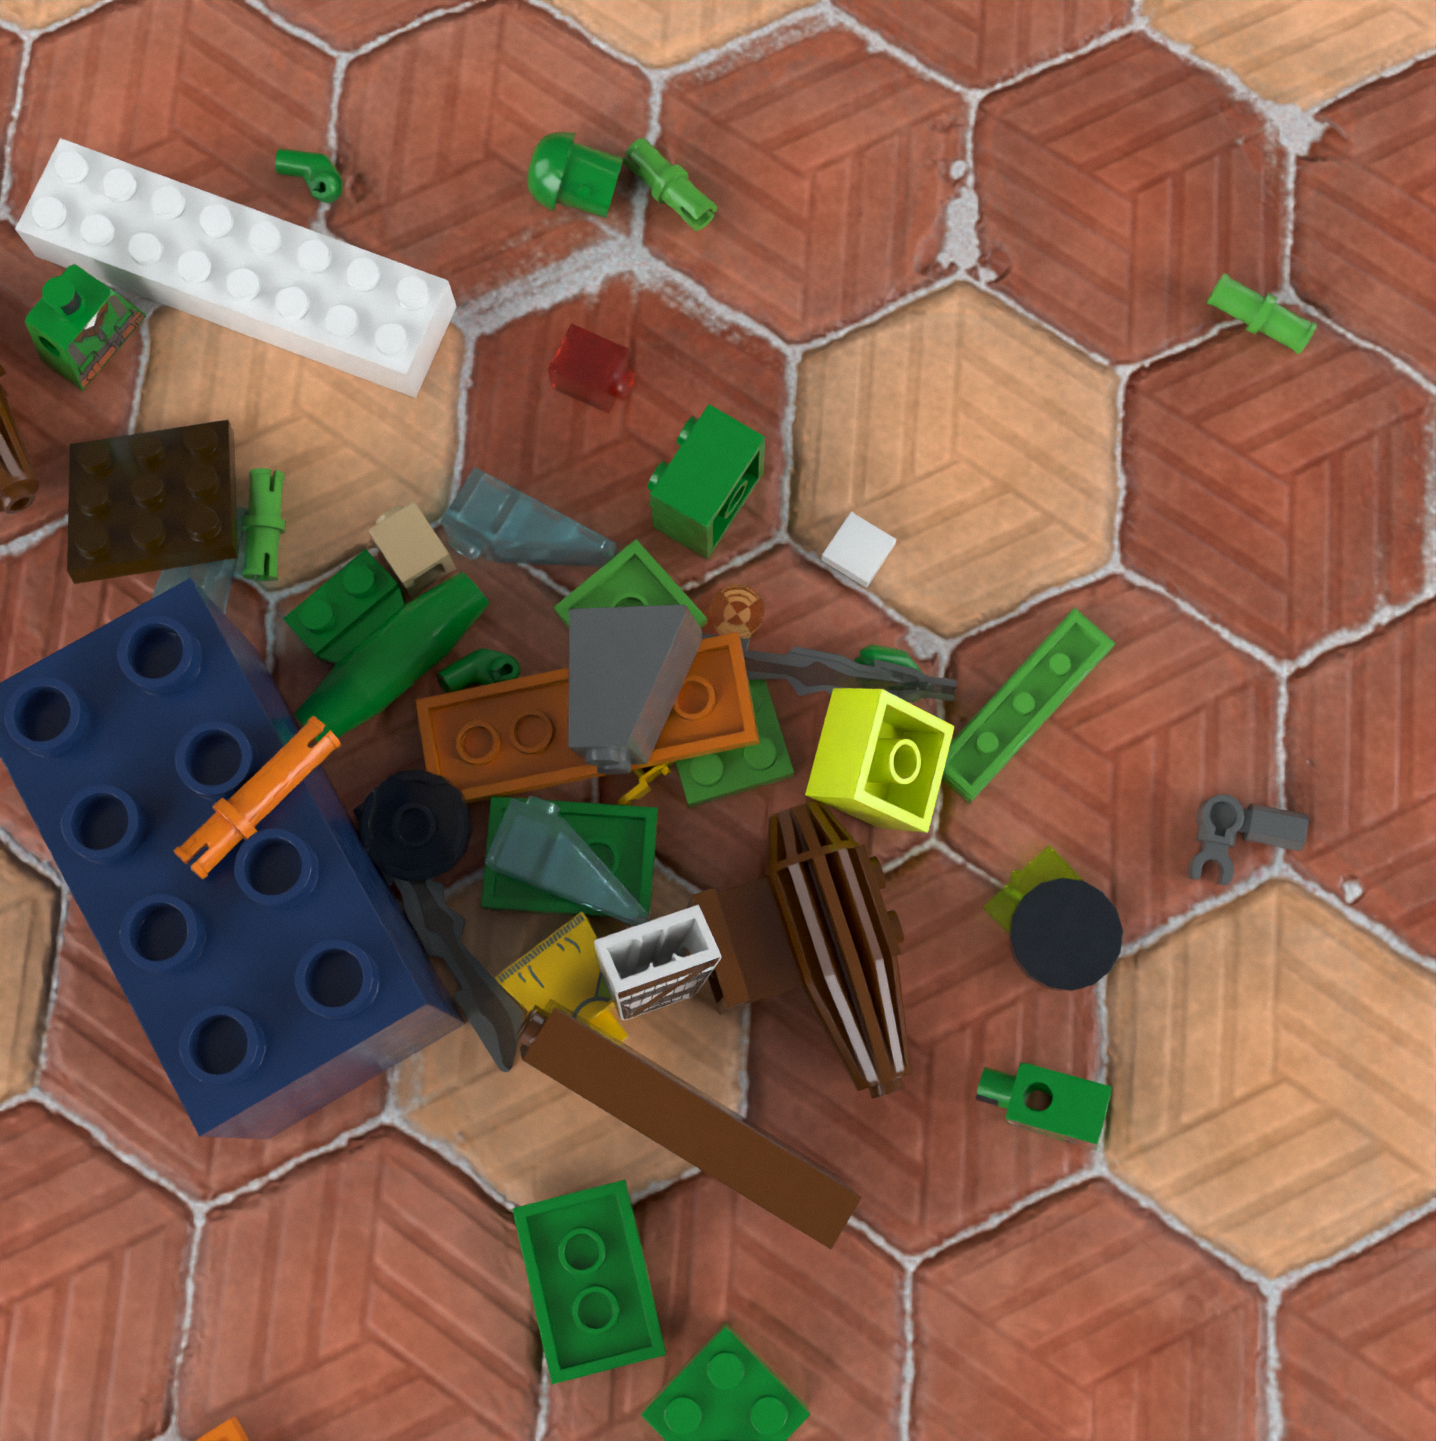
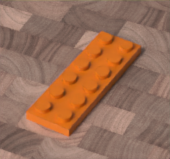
M738 632L702 639V643L648 763L631 765V770L760 744L744 654ZM569 668L415 700L426 771L446 777L462 791L468 804L491 799V796L503 797L610 775L597 773V766L586 764L584 759L568 747Z

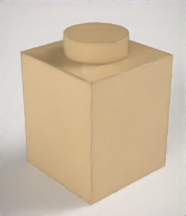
M415 502L406 507L395 506L387 510L376 520V526L368 530L376 546L410 597H413L456 569L448 551Z

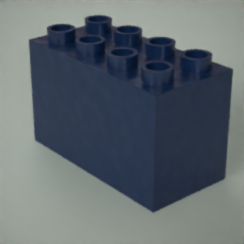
M190 577L0 682V758L199 1137L268 1140L466 1023L393 892L387 885L380 869L365 851L360 841V833L321 763L254 827L257 832L251 835L248 840L242 839L207 874L208 876L204 880L197 876L190 866L209 849L208 847L202 848L187 864L173 852L177 846L180 847L216 813L212 807L221 798L228 801L301 729L257 649Z

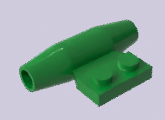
M364 549L283 618L321 663L325 662L334 665L294 713V716L303 726L308 723L307 720L312 716L326 725L323 728V732L315 738L317 742L330 730L337 738H340L381 713L450 653L490 605L485 595L464 572L460 571L406 604L404 591L400 585Z

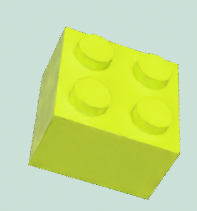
M833 688L805 795L880 829L928 833L955 726L883 689Z

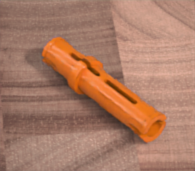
M312 716L307 720L308 723L228 801L221 798L212 807L216 813L180 847L177 846L173 850L187 864L202 848H209L190 866L191 870L202 880L208 876L207 874L242 839L248 840L251 835L255 834L257 830L254 827L334 749H338L341 746L339 739L330 730L312 748L308 747L323 732V728L326 726L319 719Z

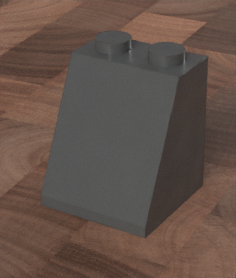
M686 605L569 609L568 747L584 759L586 764L597 766V773L627 774L631 772V765L648 763L702 643V630Z

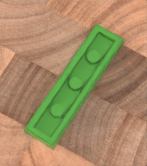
M1074 608L951 741L942 780L970 804L1116 643Z

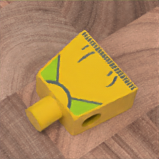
M580 912L495 977L498 983L528 1012L531 1011L534 1005L544 1009L549 1000L552 999L621 1042H624L629 1037L611 1013L615 1005L600 971L594 946V940L598 939L583 912Z

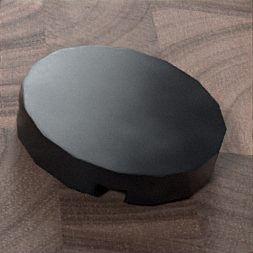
M421 769L399 771L387 777V780L381 782L366 797L359 817L360 841L367 854L370 855L372 861L386 875L404 881L433 880L452 870L465 855L473 833L471 809L462 791L446 777Z
M1058 878L1040 883L1020 899L1010 917L1009 941L1013 959L1027 978L1046 989L1074 991L1090 987L1112 970L1121 953L1123 929L1117 909L1101 890L1082 880Z

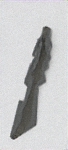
M702 633V639L720 636ZM740 638L748 680L786 678L799 696L826 690L832 695L833 688L883 689L907 702L917 698L954 701L956 679L924 675L918 669L874 659V666L862 665L842 655L794 646L786 655L748 650L750 639Z
M364 802L361 803L360 805H358V806H357L356 808H354V810H353V812H354V814H355V816L357 817L358 820H359V817H360V814H361V811H362ZM380 870L387 885L390 887L395 883L400 890L405 912L428 955L431 957H442L463 989L454 994L453 997L498 1068L503 1072L510 1071L518 1045L519 1036L517 1033L523 1023L525 1012L460 942L466 919L445 905L444 885L433 880L404 881L386 875Z

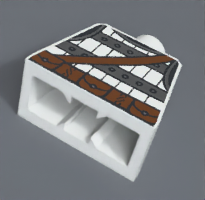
M699 905L594 940L600 971L621 1020H628L694 996L699 992L722 957ZM686 948L689 950L691 955H685Z

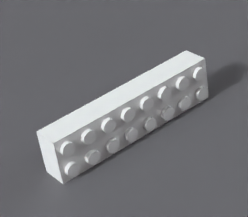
M61 138L15 228L23 241L38 258L65 268L75 263L102 282L414 398L417 397L457 307L448 280Z

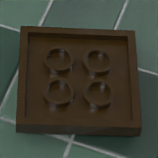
M229 419L70 444L67 572L74 584L238 558L234 432Z

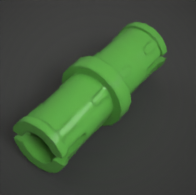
M640 138L630 145L625 152L627 156L623 157V164L646 183L652 190V197L660 204H667L673 208L694 231H699L707 226L715 216L713 213L717 212V205L688 180V172L678 164L672 165L645 138Z
M1225 273L1215 285L1206 304L1213 305L1247 324L1245 330L1256 335L1260 331L1294 350L1297 354L1301 353L1317 327L1316 323H1311L1277 304V297L1267 293L1265 296H1262L1233 280Z
M257 468L249 471L248 515L243 516L241 529L247 532L245 563L242 577L245 579L253 580L254 575H257V581L278 580L279 536L285 533L286 521L281 518L285 474L278 470L273 472V476H270L271 469Z

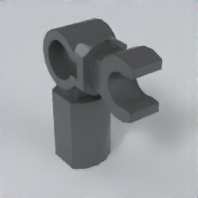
M1217 795L1205 800L1199 806L1196 813V822L1199 826L1196 841L1201 842L1200 852L1195 854L1189 861L1187 870L1189 879H1200L1203 864L1206 861H1212L1219 868L1217 885H1229L1233 878L1234 867L1232 860L1227 854L1228 848L1235 846L1237 832L1242 833L1244 841L1301 851L1306 841L1309 823L1308 815L1252 803L1247 809H1243L1241 803L1229 795Z

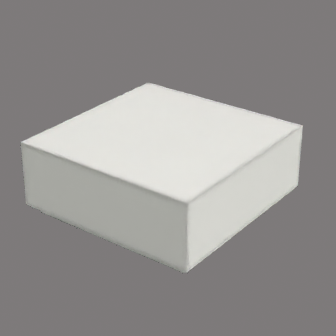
M850 512L822 554V561L867 588L894 548L897 539Z

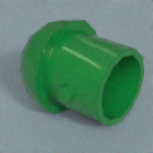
M563 131L545 135L535 146L527 173V184L530 194L542 206L553 212L558 203L606 218L623 157L574 142L576 132Z

